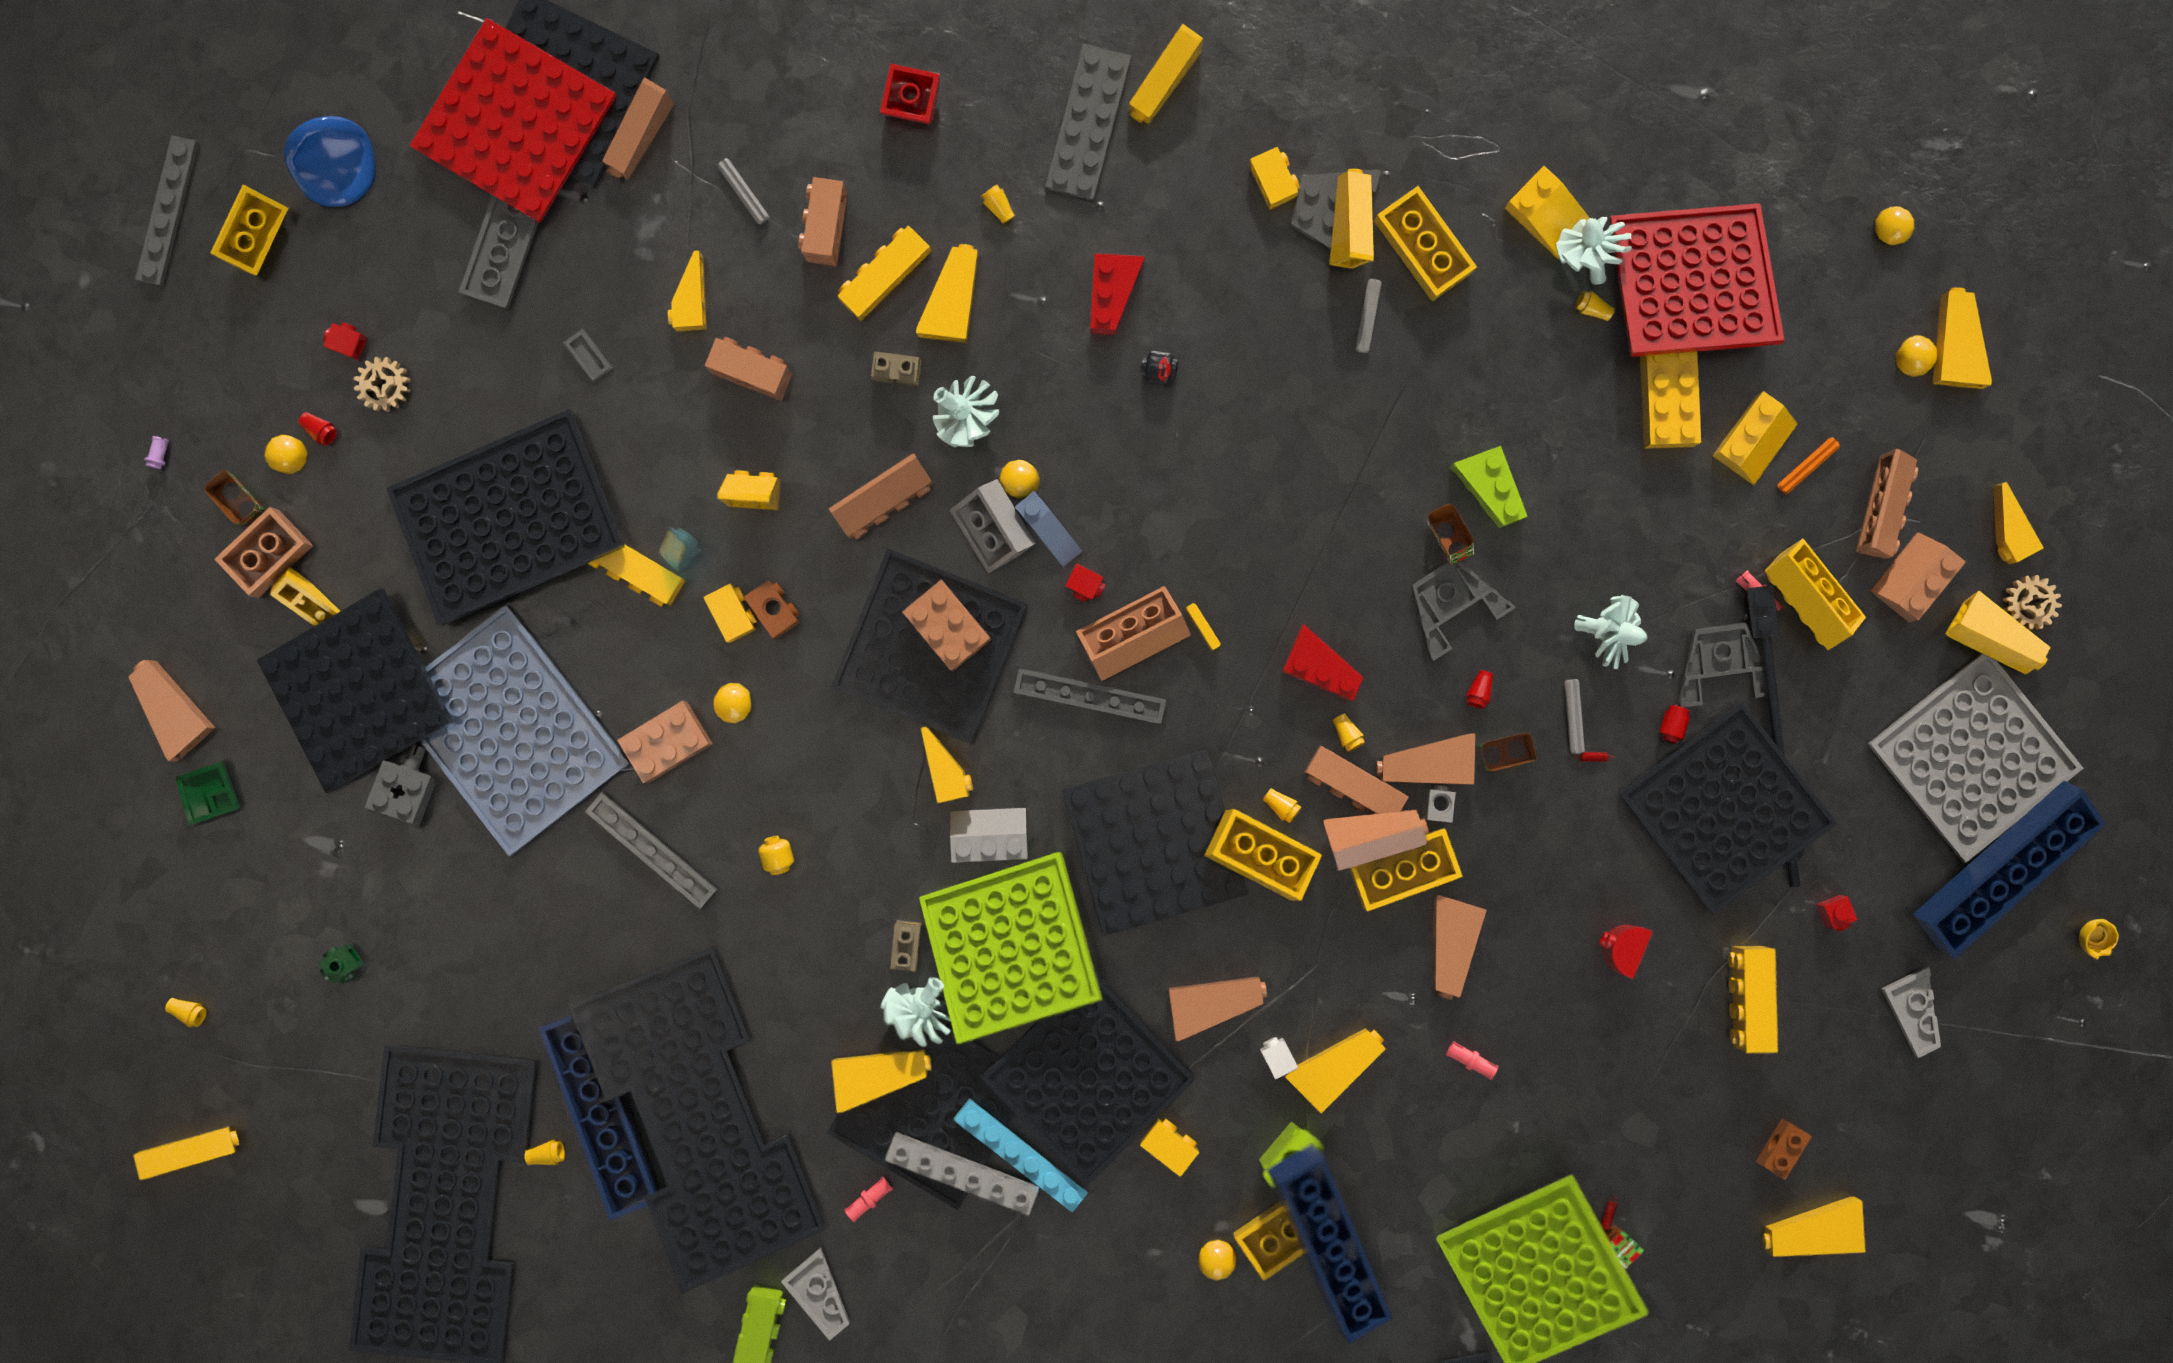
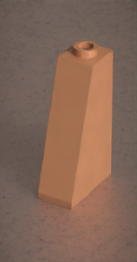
M645 77L603 159V163L608 167L606 171L618 179L621 176L626 179L630 178L674 105L665 89Z
M143 660L135 665L133 668L134 672L128 676L166 759L168 761H179L210 734L215 727L157 661Z
M1465 734L1381 756V761L1376 762V776H1380V780L1384 782L1474 784L1475 734Z
M1416 810L1323 820L1339 871L1427 845L1424 834L1429 833L1425 819H1419Z
M1434 894L1432 988L1438 991V996L1452 1000L1453 996L1459 998L1461 996L1486 910Z
M1259 977L1169 988L1175 1040H1183L1262 1005L1263 998L1267 997L1265 982H1260Z

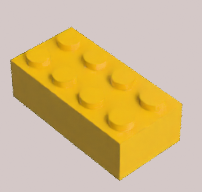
M1419 186L1377 214L1374 220L1375 224L1432 302L1471 275L1477 268Z
M1697 351L1640 356L1644 449L1695 447L1700 444L1701 427Z
M1803 538L1780 553L1765 570L1769 581L1779 588L1783 593L1785 601L1795 608L1799 613L1800 620L1811 628L1816 640L1821 645H1824L1827 650L1852 636L1866 618Z
M1235 809L1225 811L1204 856L1291 901H1301L1322 855Z
M1444 828L1424 834L1427 845L1349 868L1365 911L1376 909L1463 877Z
M1731 946V952L1728 953V965L1732 967V978H1729L1728 986L1730 993L1733 995V1003L1729 1005L1730 1018H1733V1028L1730 1029L1731 1044H1734V1048L1746 1053L1778 1052L1775 949L1764 946Z
M1281 1201L1233 1233L1236 1241L1264 1281L1303 1254Z

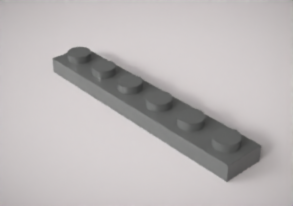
M171 135L135 278L139 282L160 287L164 285L199 145L194 140Z
M1020 668L1018 669L1013 692L1157 724L1162 723L1166 699Z
M603 792L599 794L585 811L699 909H702L718 890Z

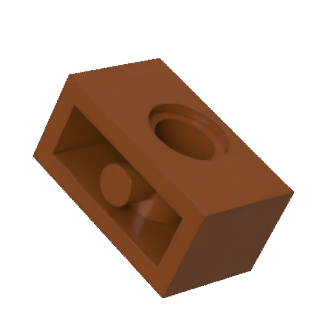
M767 580L744 596V599L770 636L776 640L800 623L797 619V616L800 614L792 603L787 605L782 597L785 595V592L777 582L773 584L770 580ZM772 602L780 604V611L776 615H770L768 612V606Z
M1781 1119L1756 1162L1786 1180L1812 1136Z

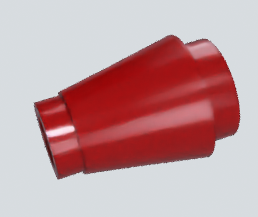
M308 412L303 413L298 420V424L302 426L317 444L329 445L337 435L334 424Z
M1479 670L1478 675L1466 694V703L1469 706L1485 709L1486 705L1490 704L1494 676L1492 673Z

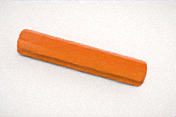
M1832 437L1824 442L1777 485L1778 489L1785 495L1789 494L1840 448L1837 440Z

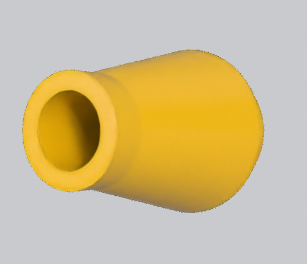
M995 185L981 195L984 200L982 203L1000 219L1002 224L1015 216L1003 188L1000 189L998 185Z
M1582 291L1575 303V308L1579 310L1580 314L1600 318L1605 321H1609L1614 313V307L1607 304L1593 291Z
M1346 713L1332 720L1342 748H1346L1347 752H1351L1365 743L1364 735L1351 722Z
M1272 788L1263 798V801L1271 807L1282 821L1286 820L1289 823L1293 821L1302 808L1297 804L1298 801L1276 792Z
M171 998L165 1007L166 1012L172 1014L188 1027H199L203 1023L207 1012L200 1003L177 1000L175 998Z
M551 1140L525 1152L527 1165H558L559 1162L565 1159V1149L561 1141Z

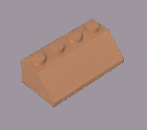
M1894 449L1880 455L1856 552L1888 559L1893 557V554L1895 555L1899 549L1900 541L1897 540L1899 530H1902L1905 525V507L1909 505L1912 498V492L1910 491L1911 483L1915 481L1918 474V468L1916 467L1917 459L1902 450Z
M913 453L830 507L829 511L849 539L852 537L858 539L868 532L867 528L875 523L878 526L889 519L888 514L895 509L899 512L909 506V500L915 496L921 498L931 491L930 486L933 483Z
M1165 586L1076 631L1101 681L1191 636L1180 610Z

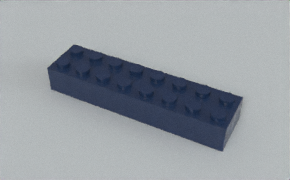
M2063 781L1913 915L1935 946L1955 959L2106 824L2083 789Z
M572 1015L540 1027L539 1031L609 1220L646 1207L647 1204L644 1196L660 1190L625 1094L605 1101Z
M1311 1144L1268 1168L1269 1176L1338 1332L1350 1344L1393 1319L1322 1154Z

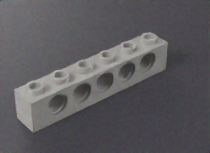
M898 1132L894 1135L885 1159L893 1164L1027 1215L1030 1214L1038 1193L1039 1186Z

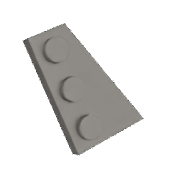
M1927 966L1881 988L1914 1056L1917 1058L1941 1047L1937 1016H1935L1933 1006L1934 995L1929 978L1931 976L1930 967Z
M820 1247L782 1279L781 1283L830 1341L848 1326L850 1321Z

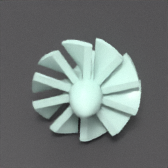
M1601 217L1598 220L1589 218L1587 221L1585 219L1579 220L1572 230L1565 228L1561 233L1559 242H1557L1560 262L1562 264L1567 262L1575 271H1580L1583 265L1590 270L1591 283H1604L1606 281L1604 264H1620L1622 262L1621 259L1612 257L1607 253H1625L1632 249V246L1623 247L1615 245L1625 239H1631V233L1611 236L1614 232L1625 226L1623 222L1610 225L1608 230L1603 231L1607 217Z
M970 376L964 382V393L962 396L959 394L958 380L952 383L949 391L941 387L934 393V400L938 403L939 414L933 415V421L938 430L937 435L944 442L955 448L957 446H974L975 439L982 438L990 433V430L985 425H988L999 414L998 409H980L984 405H994L998 397L997 391H993L986 398L978 401L982 392L990 386L985 380H982L978 390L970 395L971 387L976 379L975 376Z
M1624 595L1612 597L1610 599L1611 606L1601 613V618L1593 619L1578 615L1574 624L1576 631L1594 634L1595 638L1603 640L1596 652V657L1599 658L1605 650L1602 666L1607 667L1612 660L1614 669H1618L1621 652L1624 663L1628 662L1627 645L1636 646L1642 644L1647 639V634L1638 627L1641 624V619L1636 612L1639 603L1633 600L1632 597Z
M930 978L925 988L909 989L908 983H903L894 989L891 987L881 1003V1008L884 1009L886 1024H894L899 1036L903 1039L913 1036L920 1046H926L922 1029L931 1037V1040L941 1044L942 1040L936 1035L933 1028L947 1035L950 1029L946 1028L936 1018L951 1021L950 1015L934 1010L935 1006L945 1005L943 1000L936 999L944 988L943 983L937 978Z

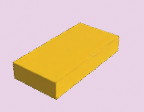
M1192 603L1186 607L1185 610L1210 650L1213 651L1220 647L1221 643L1197 605Z

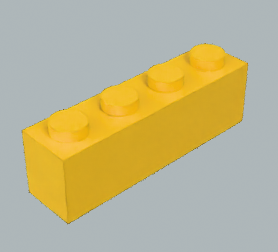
M909 225L905 229L900 228L892 236L893 241L887 247L883 245L874 254L875 259L869 265L867 263L862 265L856 272L858 276L852 282L848 280L840 287V294L837 295L839 300L860 321L931 252L930 246Z
M627 545L620 550L587 563L596 569L599 565L606 568V575L618 582L620 578L628 581L627 587L638 594H641L642 590L651 595L649 600L661 607L664 603L671 606L686 581Z

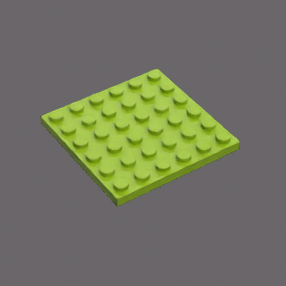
M1061 852L919 897L940 981L944 985L943 992L957 1044L1102 1000Z
M1573 1175L1446 1231L1436 1238L1504 1363L1539 1362L1644 1317L1648 1313Z

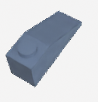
M1035 491L1015 506L1018 514L1063 568L1083 552Z

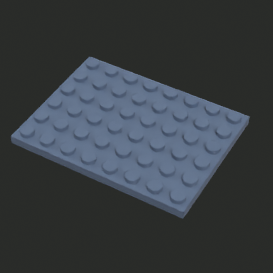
M505 605L425 667L453 723L420 742L509 857L630 764L629 760L508 605Z

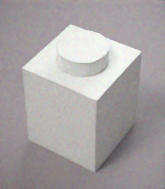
M1274 1037L1263 1043L1264 1048L1260 1050L1275 1079L1298 1068L1283 1038L1278 1040L1277 1037Z

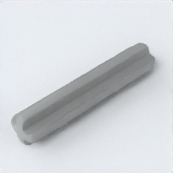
M726 158L719 162L717 165L718 169L756 222L762 224L769 219L767 212L729 159Z
M1369 279L1367 283L1355 350L1361 353H1367L1370 348L1382 284L1377 279Z
M1577 679L1566 680L1565 695L1570 752L1578 754L1585 751L1580 685Z

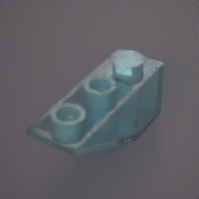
M670 526L667 529L658 554L677 571L682 572L701 550L696 546L699 542L689 532L680 527L676 530Z

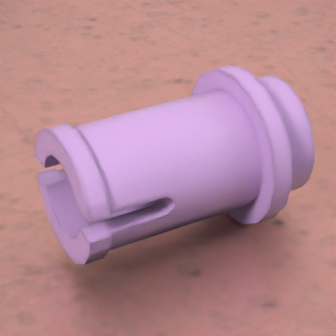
M153 436L149 455L144 460L147 461L146 466L161 469L162 465H165L163 460L169 440L165 438L162 440L161 437Z

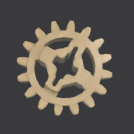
M375 357L374 364L365 361L367 368L359 367L358 371L362 374L360 377H354V380L359 382V385L355 386L354 390L361 392L357 398L361 401L366 400L364 405L368 408L373 406V410L377 412L381 410V407L384 411L390 412V405L399 408L397 401H406L407 399L403 396V393L410 392V389L405 387V384L411 381L409 378L403 377L407 373L406 369H399L400 363L397 361L391 364V359L385 357L383 362L380 358ZM386 369L392 370L396 376H388ZM382 380L386 381V384H383L382 389H380L378 385L382 384ZM369 392L376 393L377 398H379V400L373 399L369 395Z
M2039 575L2032 576L2031 579L2029 576L2021 577V581L2016 580L2012 582L2015 588L2006 589L2010 597L2003 598L2004 602L2009 603V606L2004 608V611H2010V616L2017 619L2020 624L2025 625V628L2028 630H2032L2033 627L2036 630L2042 629L2043 624H2052L2050 617H2058L2059 614L2054 610L2062 606V604L2056 603V599L2061 597V595L2053 593L2056 585L2047 586L2049 579L2045 578L2039 581ZM2040 600L2032 606H2025V604L2029 603V601Z

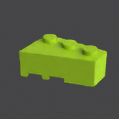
M1501 446L1455 462L1450 466L1451 470L1457 474L1468 491L1479 501L1481 507L1498 528L1528 517Z
M754 1284L747 1296L746 1301H748L746 1313L743 1315V1325L738 1338L733 1363L772 1362L774 1349H770L772 1339L777 1340L780 1324H776L778 1314L783 1315L786 1305V1300L782 1299L784 1291Z

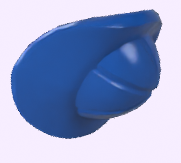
M324 116L306 121L289 135L284 147V160L289 174L300 190L315 203L332 207L350 205L360 199L370 189L374 181L376 168L372 144L365 131L351 120L336 116Z

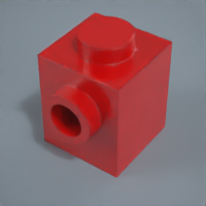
M342 322L341 326L332 323L331 328L326 330L323 341L325 342V348L359 361L367 337L356 332L357 327Z
M1076 564L1065 588L1073 591L1072 596L1082 602H1086L1087 599L1092 601L1094 597L1099 598L1105 588V584L1102 583L1104 577Z
M1837 895L1816 904L1825 928L1836 929L1839 932L1850 928V923L1857 920L1848 896Z

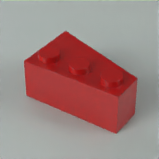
M1095 253L1090 334H1116L1144 265L1145 256Z
M1304 624L1299 629L1281 671L1350 702L1354 701L1363 680V676Z

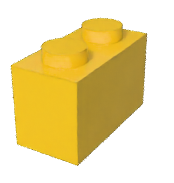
M1278 147L1251 158L1249 162V167L1269 210L1297 198V189L1300 188L1296 176L1290 175L1287 168L1290 165L1284 152L1280 153Z
M730 583L703 597L726 642L731 643L757 630L754 626L757 620L751 609L746 610L742 602L745 600L744 594L739 586L735 588Z
M1158 1118L1141 1139L1140 1146L1181 1177L1198 1155L1199 1151L1196 1148L1198 1143L1187 1134L1184 1137L1176 1132L1177 1127L1169 1120L1165 1119L1162 1121Z

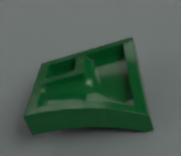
M224 761L176 777L180 798L189 826L241 808Z

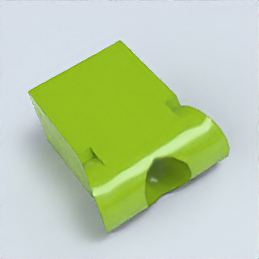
M1292 1121L1259 1159L1265 1169L1263 1175L1274 1189L1275 1187L1267 1171L1268 1168L1311 1144L1320 1153L1324 1149L1323 1145L1314 1136L1300 1129Z

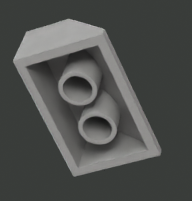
M998 480L977 488L950 509L951 514L988 574L1020 556L1036 544Z
M1026 808L951 811V862L1028 859Z

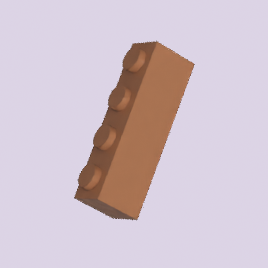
M1323 746L1318 747L1304 771L1309 775L1307 778L1309 781L1318 786L1324 783L1331 787L1329 790L1331 794L1340 799L1343 796L1353 800L1351 805L1363 812L1366 808L1374 814L1400 812L1409 796Z

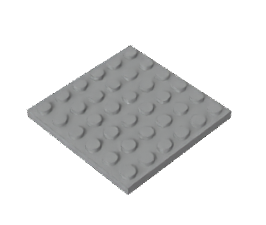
M1982 653L1868 743L1869 747L1964 863L1968 862L2019 821L2061 782L2069 781L2083 769L1995 659Z

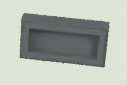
M583 328L563 342V345L593 384L613 370V367Z

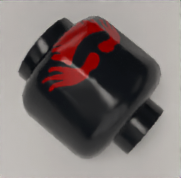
M1152 350L1147 358H1142L1141 373H1145V378L1148 382L1169 384L1172 379H1176L1178 359H1174V355L1171 352Z

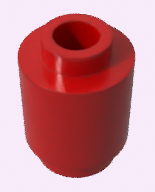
M1670 705L1669 710L1665 711L1659 734L1663 736V741L1677 744L1678 741L1684 740L1690 720L1688 716L1690 711L1688 709Z

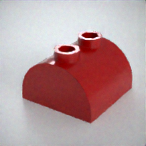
M890 64L880 114L930 125L938 100L940 74Z
M1620 925L1609 933L1604 932L1600 938L1599 946L1602 947V954L1606 964L1613 971L1633 979L1653 931L1634 925Z

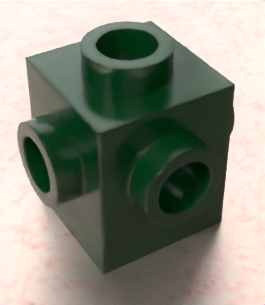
M351 944L343 945L339 949L333 947L323 954L325 959L318 963L322 968L320 969L322 976L326 981H331L332 984L338 982L345 984L356 976L354 972L365 965Z

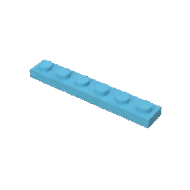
M970 1098L954 1117L958 1124L1072 1213L1088 1194L1086 1189Z

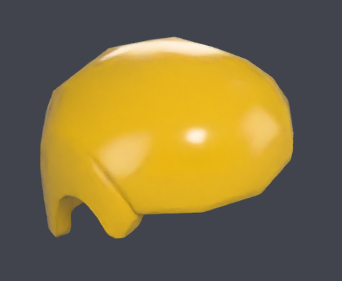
M1901 207L1887 208L1875 220V232L1878 238L1889 245L1905 243L1914 231L1912 215Z
M1920 335L1908 338L1895 354L1898 368L1904 374L1912 377L1924 375L1936 363L1937 347L1930 339Z
M280 435L272 438L267 444L264 457L268 466L285 474H293L300 471L305 465L307 450L300 440L292 436Z
M1023 460L1008 462L1001 470L999 481L1008 495L1018 500H1023L1033 491L1036 492L1038 490L1040 478L1037 470L1030 463Z
M728 683L722 686L716 693L713 701L716 715L728 723H737L744 720L752 707L748 689L738 683Z
M2095 919L2087 922L2081 928L2078 940L2081 948L2089 956L2099 959L2100 956L2111 955L2112 949L2117 945L2119 934L2116 927L2107 920Z
M1221 1240L1206 1243L1199 1252L1198 1266L1201 1272L1207 1278L1216 1281L1226 1279L1236 1267L1235 1251L1229 1243Z

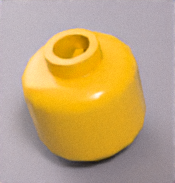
M779 836L766 838L764 840L765 843L758 849L763 870L770 872L771 875H779L789 871L790 866L794 863L789 841L780 839Z

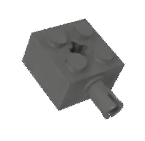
M413 745L410 747L404 765L401 764L399 766L384 760L382 761L364 808L370 813L419 828L437 781L429 775L420 773L418 769L426 749ZM402 790L405 792L404 796L397 797L398 792H402Z

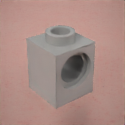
M1434 785V790H1427L1424 819L1453 823L1456 792H1449L1448 786ZM1438 796H1442L1446 800V806L1441 811L1434 807V800Z

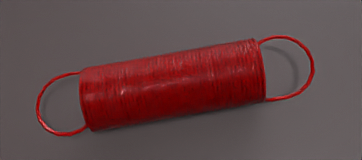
M1607 752L1581 753L1580 761L1608 762L1609 757Z
M1612 1199L1607 1203L1600 1225L1610 1230L1617 1208L1616 1201L1614 1203Z

